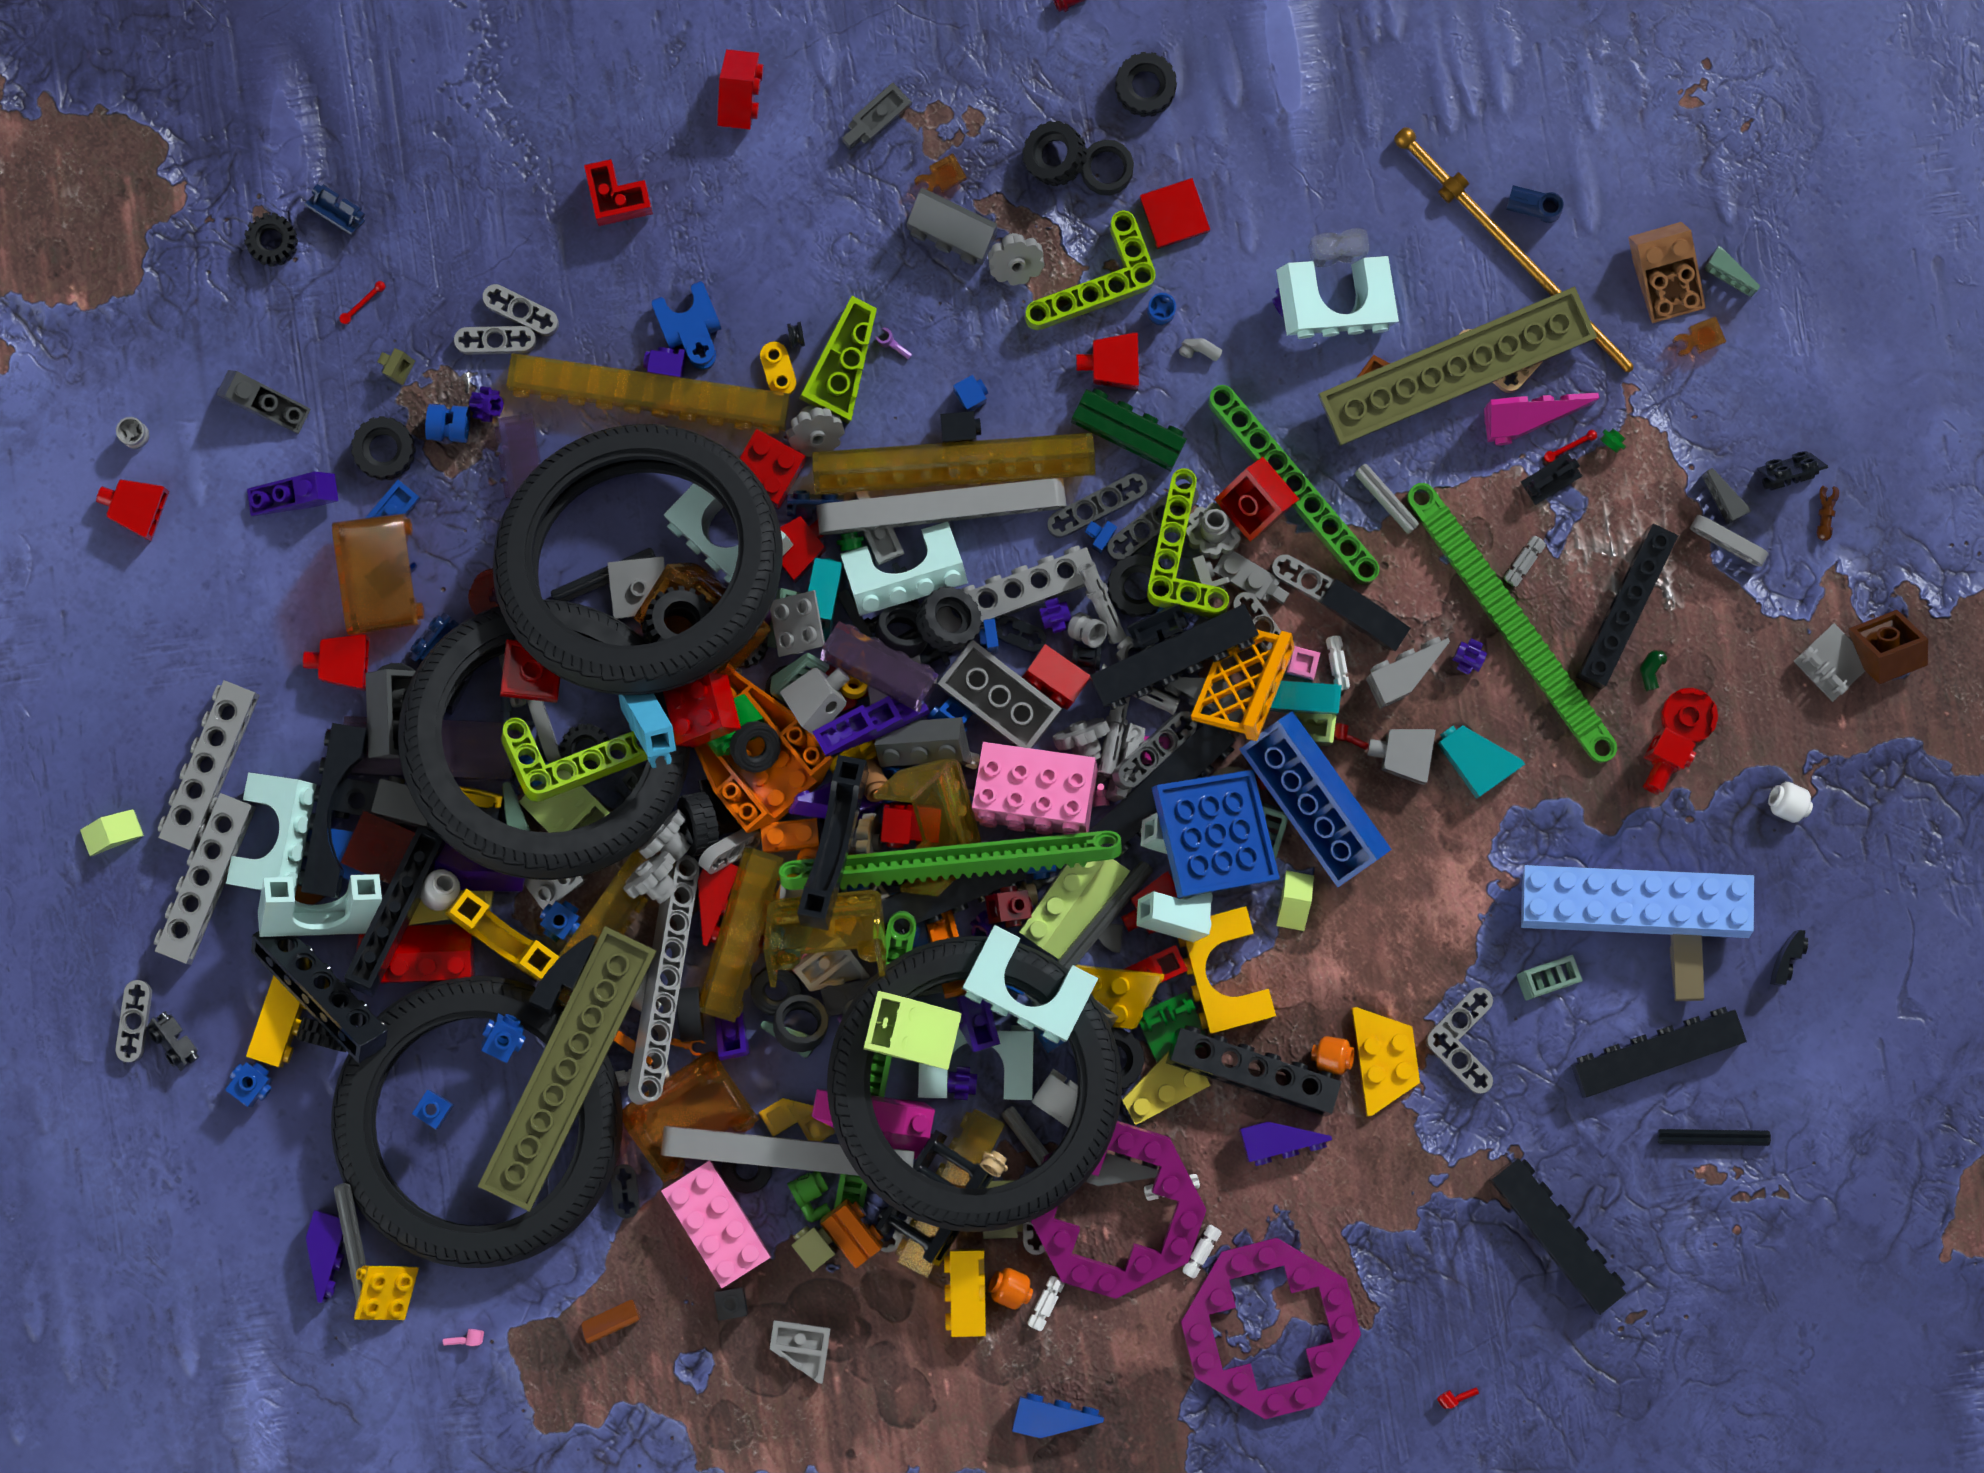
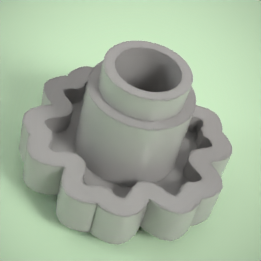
M1016 233L1006 235L1001 243L994 244L988 253L991 275L998 282L1008 280V283L1013 286L1026 284L1030 277L1039 276L1045 266L1042 246L1034 238L1025 240L1022 235Z
M812 405L804 407L797 417L791 420L792 428L786 432L791 448L796 451L799 450L806 457L813 458L818 457L821 452L831 453L841 444L840 437L845 434L839 415H832L831 410L828 408L822 409Z
M1211 502L1207 509L1197 507L1190 514L1189 527H1187L1185 537L1188 540L1189 547L1199 549L1200 555H1203L1205 558L1218 559L1221 552L1230 555L1239 546L1241 531L1217 503Z
M1094 718L1087 722L1081 720L1071 724L1065 730L1057 732L1052 738L1058 750L1072 749L1074 755L1095 757L1097 760L1101 757L1099 752L1101 746L1098 738L1105 736L1110 729L1107 720H1104V718Z
M679 809L675 812L673 811L656 833L639 848L638 852L648 859L659 851L661 853L666 851L671 854L675 862L678 861L691 847L687 842L688 838L679 831L680 826L686 820V816Z
M863 813L862 819H859L858 827L854 830L848 855L883 852V842H881L882 824L879 823V815Z
M666 851L659 855H654L649 860L643 862L625 882L624 891L632 898L647 893L652 900H656L658 903L666 901L676 891L673 885L674 881L668 875L673 868L675 859Z

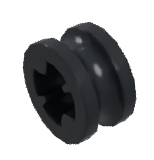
M801 321L797 322L795 326L788 323L791 349L795 348L797 344L804 347L805 342Z

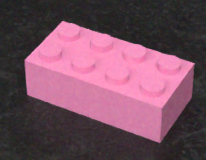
M709 1160L661 1191L721 1288L772 1257L713 1161Z

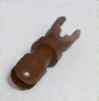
M1822 485L1819 492L1822 509H1819L1818 512L1821 519L1820 526H1817V537L1822 541H1828L1833 532L1831 523L1832 517H1835L1836 514L1833 507L1839 498V489L1835 486L1832 487L1833 493L1828 498L1826 496L1827 487Z

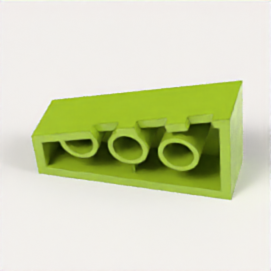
M851 296L799 399L818 408H828L831 410L832 415H839L841 421L847 424L851 422L877 308Z

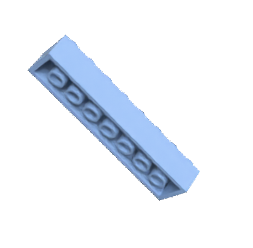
M1525 865L1522 872L1521 928L1750 938L1754 931V875Z

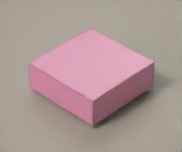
M1294 646L1295 649L1288 663L1286 674L1313 681L1320 652Z

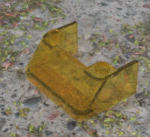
M941 759L899 770L873 793L875 799L912 803L923 840L915 849L982 843L963 771L957 760ZM950 875L948 880H944L942 876H938L937 880L933 881L931 877H927L925 882L916 878L914 883H910L907 879L900 886L901 892L938 897L956 878Z
M863 890L838 893L829 931L800 925L797 912L801 897L777 899L768 905L763 951L770 987H776L778 970L793 969L800 963L802 954L857 949L858 956L868 962L877 961L879 977L885 976L887 950L883 905L879 892Z

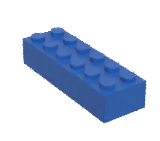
M1293 711L1261 732L1257 741L1251 740L1239 749L1337 888L1392 850Z

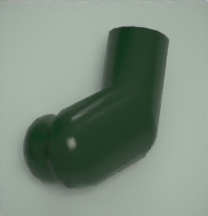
M1651 651L1640 665V673L1646 692L1659 688L1656 672L1662 664L1664 665L1667 662V656L1663 651Z

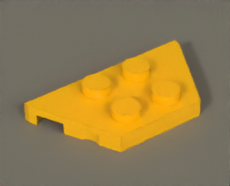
M1076 965V967L1098 978L1091 994L1095 1000H1098L1118 1016V1019L1112 1026L1118 1028H1137L1145 1008L1149 1006L1153 999L1152 996L1156 988L1164 979V974Z
M1354 1007L1352 1008L1366 1116H1372L1420 1083L1413 1028L1410 1025Z

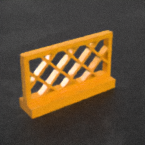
M1257 630L1259 635L1253 639L1255 644L1250 646L1256 655L1255 657L1242 662L1237 653L1244 650L1240 651L1236 647L1228 651L1230 656L1225 659L1234 656L1238 665L1224 671L1221 666L1222 660L1215 663L1213 661L1191 714L1192 721L1244 733L1246 739L1257 741L1295 649L1292 633L1281 631L1280 635ZM1263 641L1273 643L1270 650L1261 654L1255 646ZM1260 662L1263 667L1262 672L1250 677L1246 668ZM1242 670L1246 680L1232 685L1228 676ZM1224 679L1229 688L1214 694L1211 689L1213 683ZM1251 686L1254 691L1252 696L1241 701L1236 692ZM1233 694L1237 703L1223 709L1218 700ZM1213 702L1219 710L1211 715L1201 714L1203 707ZM1239 709L1242 710L1244 717L1241 723L1229 721L1228 714Z

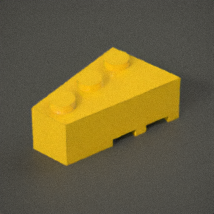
M950 1249V1256L944 1257V1273H950V1284H945V1302H951V1313H945V1330H951V1337L986 1336L984 1249Z

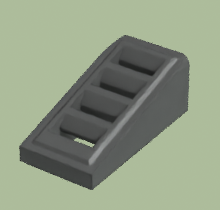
M1713 468L1707 470L1702 475L1727 524L1751 512L1750 507Z

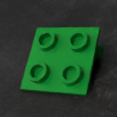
M1187 991L1145 1009L1143 1012V1017L1139 1024L1156 1063L1170 1050L1175 1031L1179 1028H1184L1186 1025L1200 1029V1034L1207 1036L1201 1028L1196 1008ZM1196 1045V1046H1195V1050L1198 1049V1048H1200V1047H1203V1046H1202V1045Z

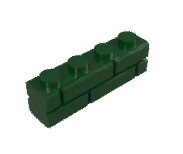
M1095 388L1092 392L1087 389L1085 390L1072 416V424L1170 472L1172 471L1187 438L1183 437V431L1171 425L1168 428H1164L1157 424L1159 421L1157 418L1147 413L1140 416L1132 412L1134 408L1123 401H1118L1117 404L1107 400L1108 395L1101 390Z

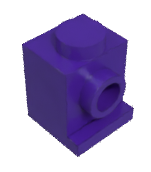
M658 347V351H646L643 368H647L649 377L682 382L686 361L685 350L679 349L678 354H674L675 350L665 347Z

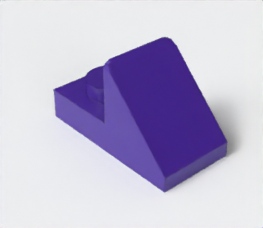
M965 994L956 996L963 1020L959 1023V1028L972 1052L999 1045L1000 1041L990 1003L982 1000L979 1004L965 997Z
M742 1008L715 1013L719 1060L748 1055L751 1052V1048L746 1036L745 1016Z

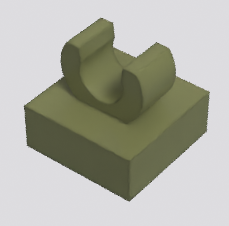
M394 348L391 356L382 352L377 362L384 365V370L382 371L384 375L403 386L415 360L403 351Z

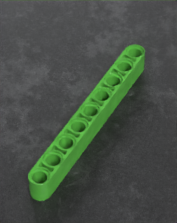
M1226 385L1214 387L1210 393L1208 405L1215 416L1254 462L1262 457L1267 461L1273 457L1279 458L1282 461L1283 467L1275 471L1285 483L1289 479H1296L1301 485L1300 490L1294 492L1299 500L1292 507L1355 582L1361 585L1372 583L1379 574V565L1374 557L1236 393ZM1221 393L1225 394L1229 399V403L1225 406H1220L1215 403L1214 396ZM1235 415L1244 416L1247 420L1246 426L1236 427L1232 422V417ZM1254 436H1259L1264 440L1265 446L1261 449H1256L1250 444V439ZM1307 500L1315 501L1318 504L1319 510L1316 513L1307 512L1304 508V502ZM1327 521L1333 522L1337 529L1336 533L1332 535L1326 534L1322 529V524ZM1350 543L1353 545L1354 555L1345 556L1340 550L1341 544ZM1362 564L1369 565L1373 571L1372 576L1368 578L1362 577L1358 571L1359 566Z

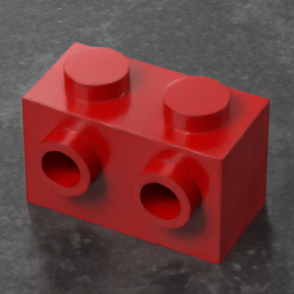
M1046 644L1022 676L1033 687L1049 697L1059 707L1066 710L1074 703L1090 677L1088 673Z

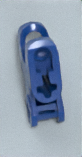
M699 281L691 285L694 301L688 311L683 313L673 312L662 297L652 300V307L668 347L673 349L683 345L692 366L699 370H705L712 367L716 361V351L709 334L722 328L704 283ZM698 349H703L706 355L704 358L699 356Z

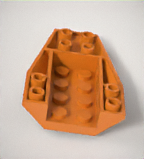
M724 664L712 673L728 675L733 698L745 694L764 718V723L771 726L781 740V751L776 762L765 771L756 773L743 770L734 762L731 754L717 757L707 743L694 747L714 793L747 833L777 822L789 812L788 810L795 800L794 797L806 790H809L810 793L822 783L834 758L831 755L825 756L815 736L801 727L791 710ZM757 737L754 740H749L746 746L748 756L756 757L763 752L765 747L763 738Z

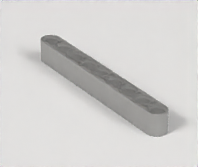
M1051 478L832 502L817 505L816 511L819 534L832 535L1057 510L1067 505L1063 478Z
M690 855L682 856L673 864V868L668 873L674 881L673 885L676 888V892L681 896V903L675 900L673 894L659 905L652 949L656 950L657 953L648 970L628 1087L629 1098L637 1105H644L657 1100L663 1091L699 876L698 861ZM679 864L685 868L686 876L680 873ZM670 918L677 924L676 931L670 926ZM666 946H668L671 949L672 958L666 955ZM661 973L668 979L667 986L661 982ZM656 1001L662 1004V1013L656 1009ZM652 1028L658 1033V1041L654 1040L651 1036ZM647 1056L651 1057L654 1062L653 1069L649 1068L646 1063ZM642 1084H645L649 1089L648 1097L642 1093Z
M664 1126L661 1148V1155L858 1175L844 1154L840 1143ZM894 1149L913 1168L914 1151Z

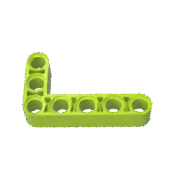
M1125 210L1118 211L1113 215L1110 224V232L1124 268L1031 302L1025 312V320L1028 327L1033 330H1042L1144 293L1152 288L1156 276L1155 269L1132 213ZM1119 220H1125L1130 224V229L1120 231L1116 228L1115 224ZM1129 246H1136L1140 250V254L1137 257H1130L1126 254L1125 249ZM1146 272L1150 276V280L1146 283H1140L1135 278L1136 273ZM1113 281H1119L1123 284L1124 289L1121 292L1115 293L1110 290L1109 284ZM1091 290L1098 295V298L1094 302H1087L1082 296L1083 293ZM1060 300H1067L1071 303L1072 308L1069 311L1062 312L1056 307V304ZM1039 309L1045 313L1046 317L1042 321H1034L1030 317V313Z
M1181 468L1171 478L1148 584L1147 597L1149 602L1157 607L1169 608L1178 603L1182 612L1215 618L1227 611L1229 604L1227 592L1220 587L1176 578L1197 479L1191 470ZM1185 479L1190 482L1191 486L1188 489H1180L1176 482ZM1174 506H1180L1185 510V513L1181 516H1175L1171 513L1170 509ZM1169 532H1173L1179 536V540L1170 543L1164 536ZM1163 559H1168L1173 562L1174 566L1171 569H1163L1158 563ZM1163 586L1167 589L1168 593L1165 596H1157L1154 594L1153 588ZM1183 592H1191L1195 595L1196 599L1192 602H1185L1181 599L1180 595ZM1217 597L1222 600L1223 606L1213 608L1209 605L1208 600Z
M510 718L503 725L501 736L503 747L525 796L534 802L549 799L648 760L645 751L637 745L638 739L632 731L545 765L530 729L524 720ZM510 730H518L521 732L522 737L513 739L507 733ZM612 750H620L625 757L615 759L611 756L610 752ZM528 755L532 757L534 762L526 765L520 762L519 757ZM587 760H593L597 763L598 767L591 770L586 768L583 763ZM565 770L572 777L568 780H563L558 777L557 772ZM541 781L545 788L535 790L530 786V783Z

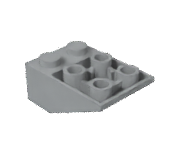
M1436 637L1425 642L1421 646L1422 650L1415 652L1414 648L1399 654L1395 658L1396 662L1390 664L1388 660H1385L1370 669L1371 673L1366 678V681L1379 709L1404 699L1412 692L1449 644V638L1441 641L1440 637Z

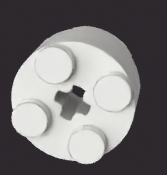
M1052 1069L1035 1094L1032 1103L1069 1128L1076 1107L1078 1085L1071 1080L1065 1084L1064 1082L1067 1078L1055 1069Z

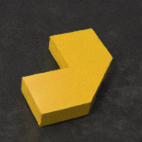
M782 1098L759 1112L773 1137L796 1123L799 1124L806 1138L811 1141H823L835 1134L833 1127L812 1117L813 1105Z

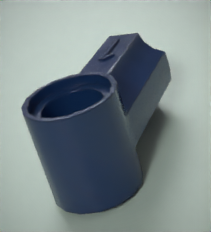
M1513 185L1506 210L1537 217L1545 223H1553L1560 218L1564 202L1557 193H1542ZM1551 202L1557 206L1558 210L1554 213H1548L1543 209V205Z

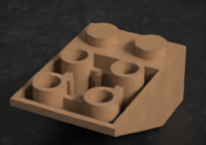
M1678 222L1628 237L1633 264L1652 323L1706 308L1691 229L1684 223Z

